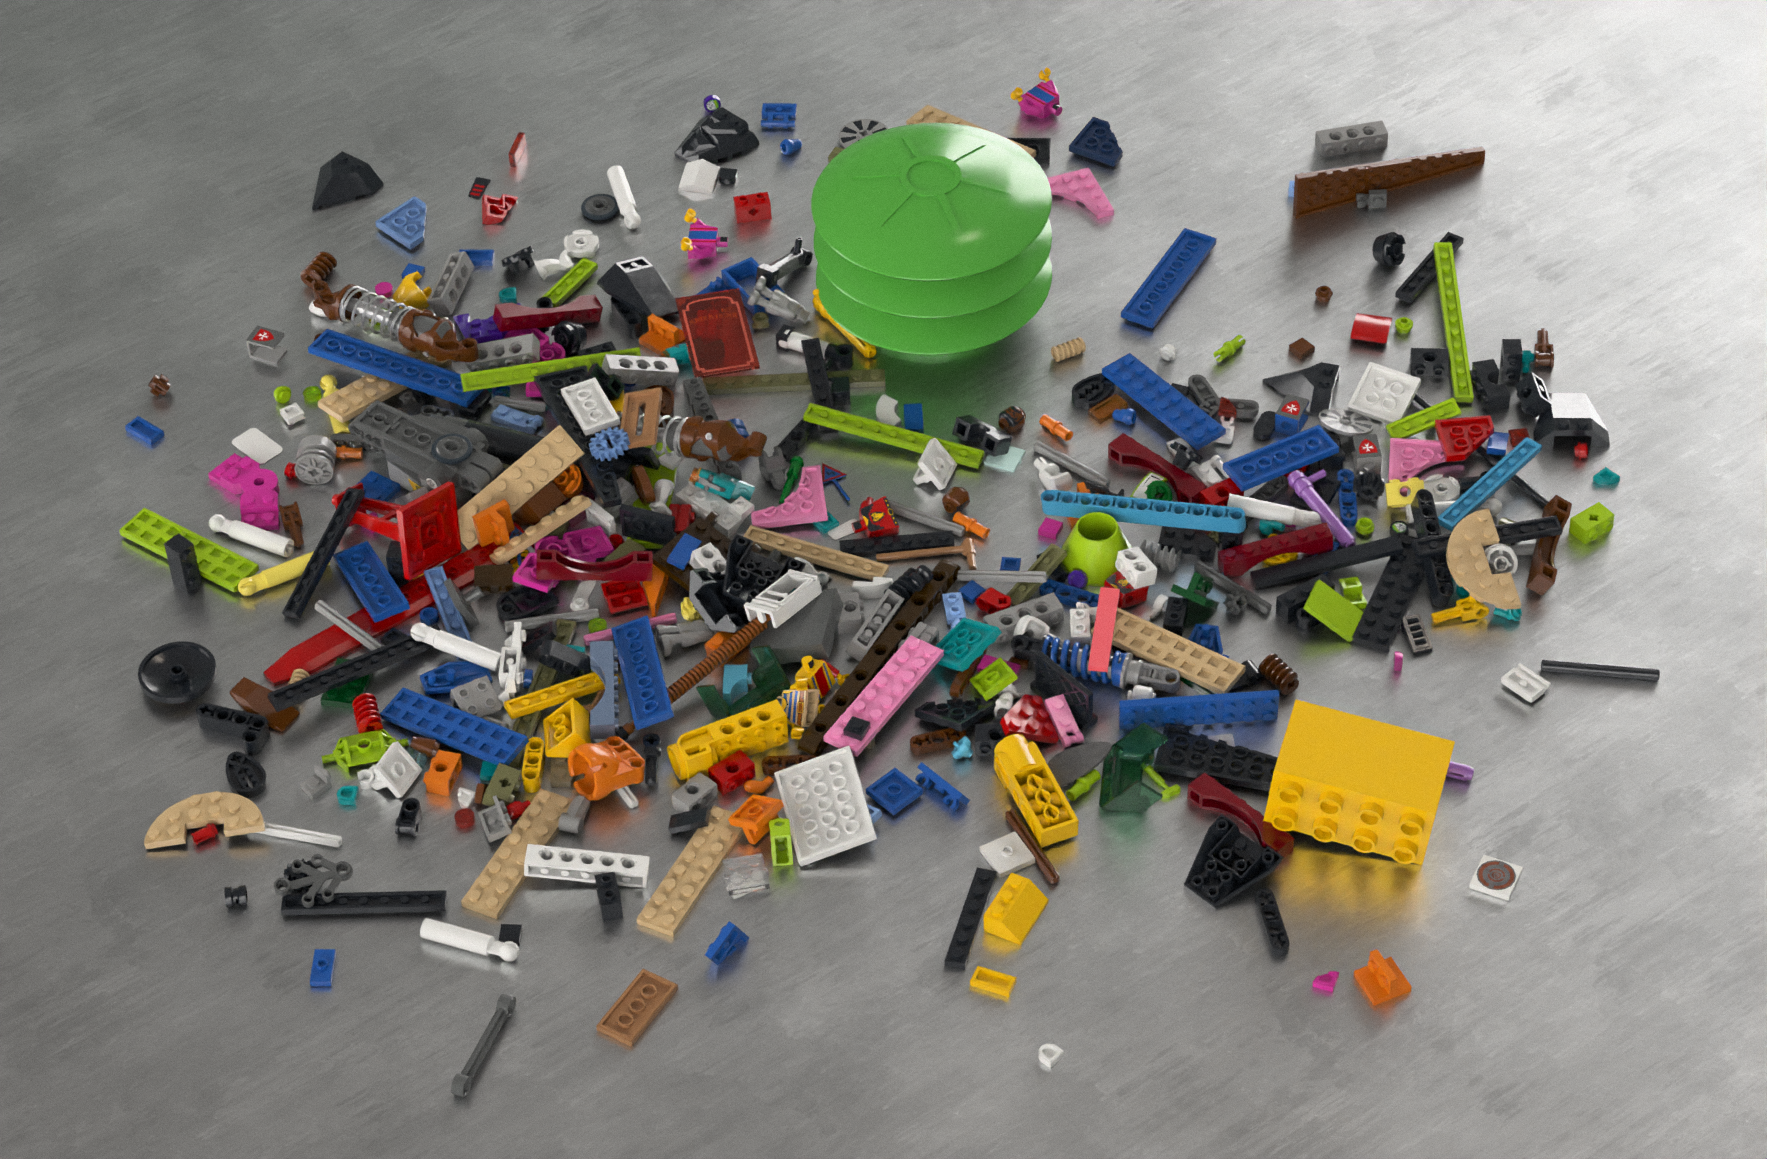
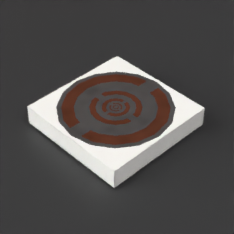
M1483 855L1469 888L1509 901L1521 876L1523 867Z

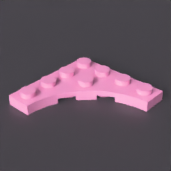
M1089 168L1047 178L1052 195L1064 196V199L1084 203L1085 207L1097 219L1114 215L1112 205Z
M1390 438L1388 483L1389 480L1400 479V482L1408 481V478L1416 477L1428 467L1446 462L1440 441ZM1402 488L1400 494L1403 497H1407L1408 489Z
M820 465L802 467L801 479L796 492H792L784 499V503L777 507L771 506L766 509L753 511L751 513L752 526L765 529L828 521Z

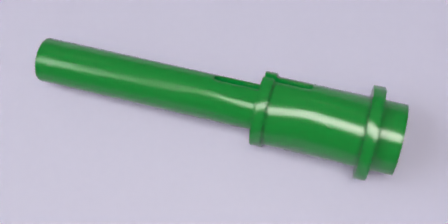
M794 456L789 461L790 466L786 473L787 480L779 499L780 505L789 496L794 480L798 478L800 469L804 466L803 459L800 456Z

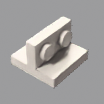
M936 438L929 440L917 463L919 468L912 480L917 485L932 481L939 490L945 489L957 463Z
M398 741L393 742L372 769L375 772V779L371 786L375 790L388 787L397 798L403 797L423 769Z

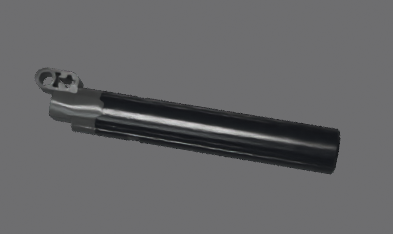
M425 405L420 409L421 415L464 426L468 429L475 428L479 430L488 440L487 454L496 457L501 463L507 465L514 464L544 438L455 417L454 412L447 408ZM617 455V459L612 457L611 462L616 479L622 477L633 487L631 469L637 466L635 458ZM578 461L574 462L573 464L581 472L583 482L590 484Z

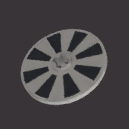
M872 119L854 120L841 128L839 142L846 149L864 137L888 128L883 123Z
M1325 409L1318 416V421L1323 427L1346 436L1371 434L1374 427L1367 417L1346 409Z

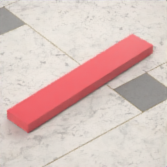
M1100 587L1088 671L1108 672L1120 589Z

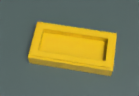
M977 966L970 980V986L1010 997L1017 983V977Z

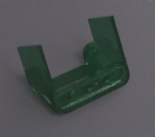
M769 645L751 648L760 664L752 674L756 687L732 705L728 706L727 702L721 698L714 684L696 687L710 714L718 721L776 700L778 696H782L783 690L790 689L791 683Z
M1143 722L1112 745L1111 752L1103 762L1099 806L1109 812L1142 813L1162 799V794L1142 782L1143 769L1148 765L1151 766L1154 762L1155 750L1167 742L1168 737Z

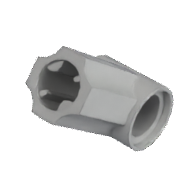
M578 795V797H574L567 812H563L560 816L559 830L580 834L583 829L584 818L590 808V801L584 796Z

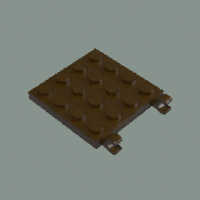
M714 510L708 514L705 520L702 517L696 519L653 555V564L687 591L690 590V572L694 568L688 563L686 568L682 570L668 563L667 558L682 536L687 533L702 541L700 547L711 542L727 561L728 546L732 540L713 527L718 521L716 518L719 516ZM756 543L751 551L761 555L759 551L762 550V547Z

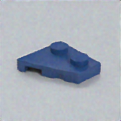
M729 921L727 925L722 927L716 940L709 945L705 956L719 965L727 956L736 951L735 945L740 940L746 942L750 937Z

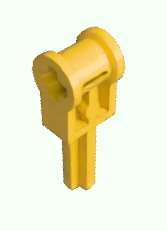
M1469 596L1456 600V607L1432 613L1431 618L1433 623L1461 617L1463 622L1471 619H1482L1488 615L1489 608L1484 603Z

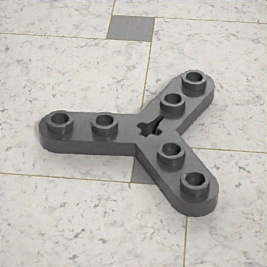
M1192 375L1188 379V387H1190L1191 393L1200 404L1199 408L1213 419L1216 416L1253 418L1259 413V404L1254 400L1219 398L1202 375Z

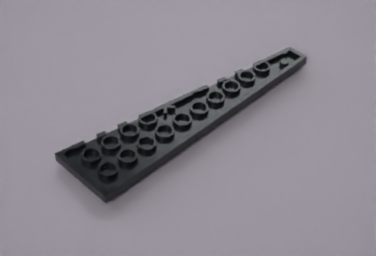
M587 366L534 376V383L557 425H561L584 452V455L577 461L603 508L622 505V498L611 460L608 461L607 458L604 461H601L600 458L596 460L592 456L589 443H591V438H596L595 433L585 436L561 394L562 388L587 380L585 377L588 373Z
M1166 723L1153 770L1198 778L1203 773H1206L1220 783L1270 791L1278 757L1250 750L1239 745L1233 747L1228 745L1226 741L1220 739L1218 742L1210 740L1207 735H1194L1189 733L1187 729Z

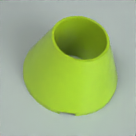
M1092 512L1082 516L1077 521L1061 548L1066 550L1068 555L1062 563L1069 574L1074 570L1084 571L1088 577L1086 586L1102 587L1105 580L1118 571L1115 567L1118 551L1133 547L1112 516L1106 513Z

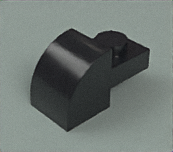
M598 363L593 364L585 376L587 380L596 378L609 401L618 399L625 388L614 374L608 376Z

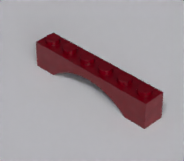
M596 295L578 296L574 301L554 308H531L515 303L495 304L493 320L500 332L552 327L558 325L561 321H571L580 324L600 322L603 307Z
M1122 433L1108 444V458L1120 466L1144 469L1167 478V483L1173 489L1177 502L1200 504V491L1207 488L1203 482L1198 481L1189 473L1179 469L1176 465L1165 460L1162 456L1154 453L1148 447L1143 446L1125 433Z
M1325 522L1217 551L1218 568L1223 575L1231 579L1244 575L1258 563L1277 555L1286 553L1319 555L1331 552L1333 550V534Z
M537 549L536 580L652 581L653 553L652 551H632L615 560L587 562L570 558L557 550Z
M1203 773L1188 784L1187 799L1199 808L1225 813L1241 821L1252 831L1259 845L1264 849L1269 846L1284 858L1293 851L1294 838L1289 833L1276 829L1270 822L1263 821L1264 816L1261 812L1252 808L1245 800L1237 797L1230 789L1217 782L1215 778Z

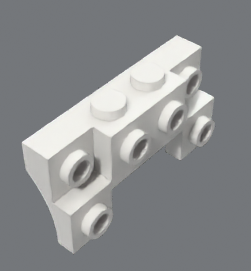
M699 471L688 479V486L675 494L676 503L679 505L690 504L692 512H695L698 518L702 517L704 520L714 510L719 516L716 518L718 521L713 527L729 538L737 532L745 518L755 510L754 505L742 496L730 504L718 495L696 487L695 483L700 478Z
M514 622V631L505 640V647H502L498 674L500 695H498V699L502 706H504L505 701L515 698V693L520 691L521 683L524 682L523 669H526L527 663L526 657L522 655V644L526 642V630H523L522 622Z

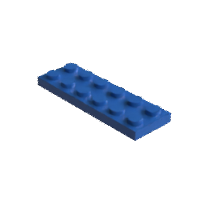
M1317 425L1225 462L1222 469L1243 492L1339 453V446L1320 425Z
M368 541L333 554L335 563L374 623L410 609L409 602Z

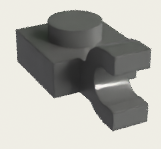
M1369 190V194L1356 193L1357 208L1365 207L1367 204L1369 208L1386 207L1387 190Z

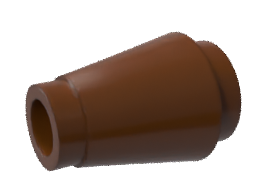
M414 736L410 744V748L429 758L435 757L441 746V743L437 742L436 739Z

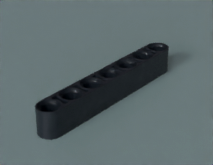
M1426 489L1418 490L1411 503L1417 538L1442 535L1432 493ZM1446 555L1423 558L1432 603L1437 607H1445L1454 593Z

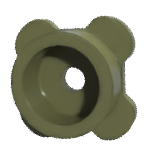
M763 312L754 314L752 316V327L755 329L768 328L769 316Z

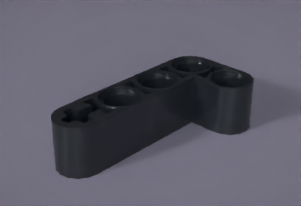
M209 703L200 704L196 708L201 728L242 738L244 751L249 756L258 755L270 737L268 722L264 716Z

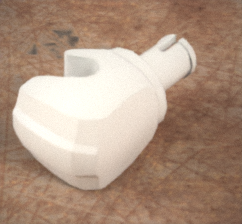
M1039 457V459L1037 458L1034 461V466L1040 471L1039 478L1041 483L1047 490L1068 491L1072 487L1073 480L1069 472L1061 473L1055 463H1047L1043 457Z
M1030 615L1021 617L1013 636L1029 632L1030 637L1041 640L1044 634H1049L1051 637H1054L1053 639L1057 637L1049 633V626L1046 623ZM1060 638V643H1063L1064 639Z

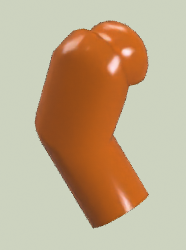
M766 776L762 781L749 780L744 783V790L753 794H762L774 784V780L770 776Z

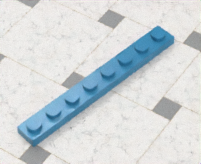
M1528 437L1522 440L1438 516L1439 525L1452 532L1463 518L1475 512L1542 450V445Z

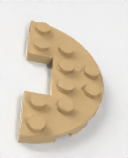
M1489 508L1469 514L1455 526L1448 540L1446 559L1452 577L1460 587L1462 586L1470 593L1471 597L1482 603L1485 601L1494 604L1496 608L1520 609L1521 602L1511 572L1492 574L1483 546L1498 544L1500 541Z
M218 791L195 794L174 804L159 815L147 831L144 845L146 849L184 844L186 843L187 829L205 827L208 823H213L214 825L224 824L225 837L265 831V823L259 808L251 800L241 795Z

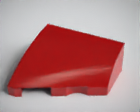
M502 194L501 198L483 195L482 224L493 225L502 222L517 202L518 197Z

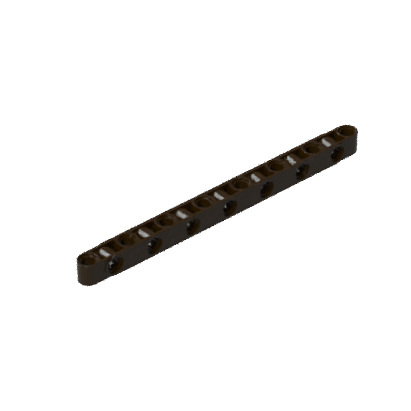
M944 559L939 561L932 570L933 580L925 584L921 591L914 592L800 738L798 751L817 757L821 755L828 746V743L824 742V735L898 651L900 641L908 637L909 630L912 627L915 628L919 622L924 623L942 600V594H946L957 580L958 571L961 570L959 565Z

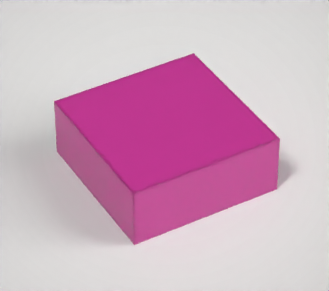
M1046 517L1038 529V535L1056 540L1063 529V522Z

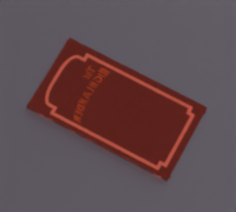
M739 288L675 298L694 378L700 376L701 378L760 369Z

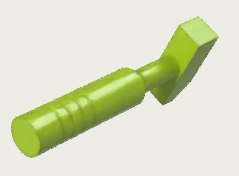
M1148 762L1142 765V769L1159 786L1165 789L1161 792L1162 798H1170L1181 791L1178 784L1169 787Z

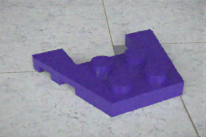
M469 313L453 316L454 322L462 333L463 338H474L477 344L504 339L508 331H499L493 316L488 319H474L472 321Z

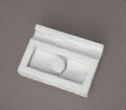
M590 499L592 505L585 509L587 521L594 527L601 526L607 537L617 534V525L614 517Z
M1521 663L1518 664L1517 668H1513L1501 678L1503 685L1530 703L1543 695L1545 690H1549L1551 683Z

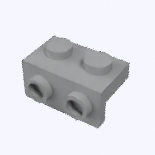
M496 795L493 796L495 805L478 812L489 843L512 833L509 827L512 821L509 814L505 813L507 808L503 800L499 802Z

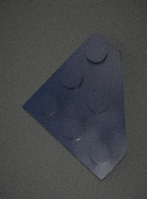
M1092 117L1069 145L1070 152L1114 167L1123 157V151L1117 144V139L1110 129L1109 122L1096 117Z

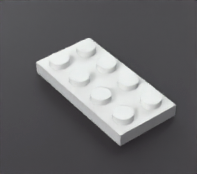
M596 378L561 389L564 400L585 436L599 432L602 429H608V427L612 428L620 425L617 413Z

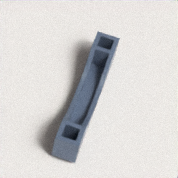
M613 641L590 642L591 670L599 676L605 686L601 700L590 711L591 739H607L608 737L615 736V730H619V718H615V716H619V706L615 704V702H619L618 690H615V688H618V676H614V674H618V662H614V660H618V649H614Z

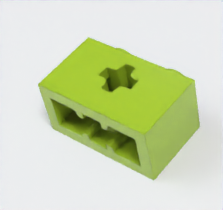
M1598 502L1570 518L1569 532L1583 544H1586L1613 528L1615 514Z

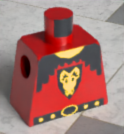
M886 496L860 509V520L851 523L855 534L865 531L868 538L899 534V524Z
M1120 571L1115 572L1104 583L1105 588L1120 589L1118 608L1120 609L1147 600L1149 586L1134 589Z

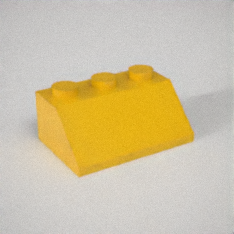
M574 698L543 719L545 755L547 757L569 758V753L574 748L585 743H591L589 712Z
M1011 872L983 915L984 931L1022 945L1047 906L1049 899L1030 879Z

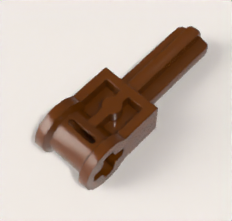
M1541 328V330L1537 331L1538 344L1534 346V367L1550 366V368H1553V344H1549L1548 331L1545 328Z
M297 501L291 505H278L284 530H289L294 546L300 548L304 544L300 527H303V522Z

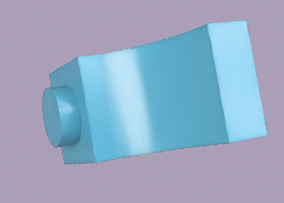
M748 664L724 665L722 693L724 707H732L734 699L739 694L748 692V684H752V672H748Z

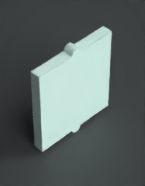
M1010 446L1008 453L994 457L988 453L984 464L1014 472L1017 466L1022 463L1021 459L1026 450Z

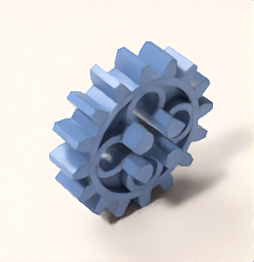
M608 427L607 431L602 429V433H595L596 438H591V443H589L592 456L596 460L600 458L601 461H604L605 458L610 461L612 457L617 459V455H624L623 450H628L627 445H630L627 432L623 428L619 430L618 427H615L613 430L611 427ZM608 439L610 440V443L613 447L611 449L609 448V445L606 441Z

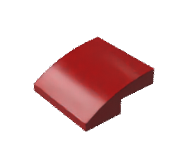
M1356 313L1350 339L1387 344L1392 318Z
M609 581L601 583V590L610 614L648 605L640 581Z

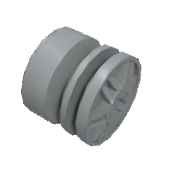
M311 435L303 438L298 445L294 468L297 477L303 482L312 485H321L332 479L337 453L335 444L330 439L320 435Z

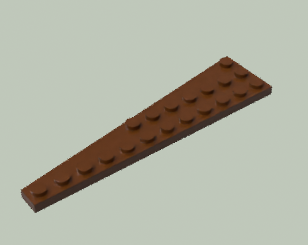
M1481 146L1295 174L1293 216L1295 219L1356 202V193L1369 194V190L1386 189L1387 192L1482 165L1485 161V149Z

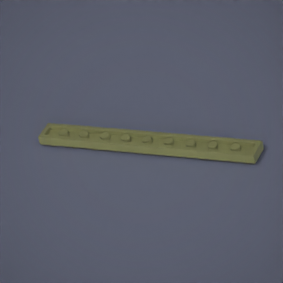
M885 369L827 372L828 378L849 377V388L885 387ZM808 373L703 378L708 395L811 390Z
M558 619L556 622L557 637L553 641L565 646L567 644L570 645L577 628L576 621ZM539 663L527 694L553 686L559 671ZM543 709L518 717L512 730L527 736L528 740L532 738ZM526 746L508 766L520 768Z

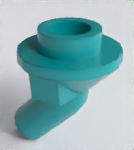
M1530 350L1522 351V372L1528 373L1530 363L1535 360V354L1531 353Z
M1261 519L1259 521V530L1266 536L1273 534L1274 529L1284 531L1285 524L1274 520Z
M1495 607L1493 614L1507 618L1508 621L1514 620L1518 622L1521 619L1522 611L1521 608L1504 610Z

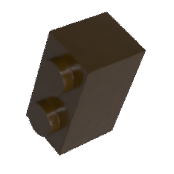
M513 564L474 566V588L478 585L483 591L484 596L495 593L503 595L514 589Z

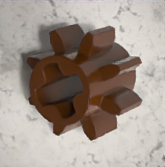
M163 374L159 377L154 375L148 384L151 388L150 393L156 397L159 394L164 396L171 386L168 383L169 378Z

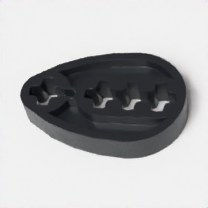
M1102 373L1089 376L1073 386L1072 402L1075 406L1084 410L1098 409L1112 397L1116 385L1102 375Z
M236 751L228 755L226 776L231 792L245 798L260 795L268 784L266 771L261 764L242 752ZM244 773L248 775V780L251 781L253 788L248 785L247 780L244 778Z

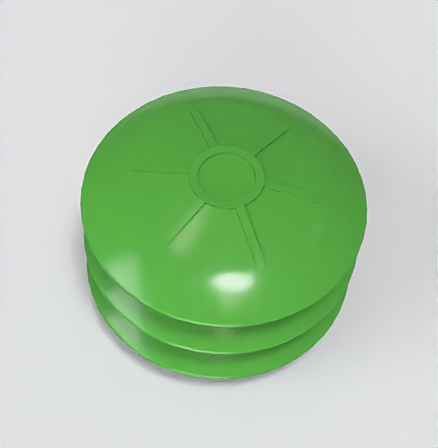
M918 123L898 126L874 133L851 144L834 157L823 169L816 181L811 198V211L816 225L814 232V252L818 262L816 287L819 290L818 295L827 313L847 332L871 345L916 356L937 357L965 353L991 345L1013 334L1039 311L1048 296L1052 282V265L1049 257L1052 244V229L1049 221L1052 194L1044 171L1029 153L1012 141L984 129L953 123Z

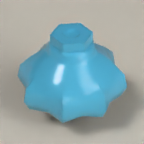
M964 736L958 743L956 741L953 742L954 749L951 754L955 759L970 758L974 751L971 749V741L968 737Z

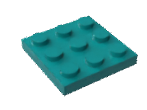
M963 618L935 646L944 650V656L937 665L963 672L970 667V664L977 657L983 654L990 644L996 641L1002 632L996 626Z

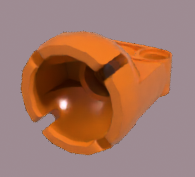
M611 736L599 743H585L574 748L569 753L568 770L571 777L584 774L583 779L573 782L580 796H584L587 800H599L608 796L614 790L643 782L645 761L623 739Z

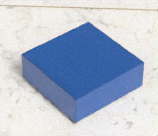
M408 263L401 274L402 279L416 271L423 276L425 267Z
M1002 557L1000 570L1020 571L1021 558Z
M973 580L958 590V592H961L962 597L972 604L986 591L985 588Z

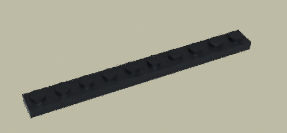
M437 624L431 626L433 629L441 630ZM409 635L268 693L267 698L275 710L279 712L434 647L430 644L416 641Z

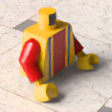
M805 656L801 659L803 666L796 673L795 680L807 678L808 689H819V703L835 684V678H837V682L841 686L850 674L841 675L840 671L830 663L822 659H813L812 656ZM818 705L817 716L825 705Z

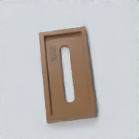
M661 388L625 393L620 429L623 428L628 434L630 445L627 446L629 449L656 445L662 402ZM642 404H646L642 434L637 436L639 408Z

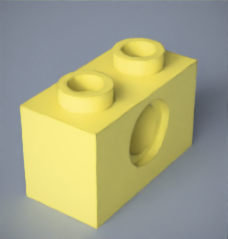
M1414 477L1408 478V481L1400 482V479L1389 480V483H1385L1387 509L1406 507L1407 504H1411L1417 491L1424 489V481ZM1407 488L1410 490V495L1403 497L1400 494V490Z

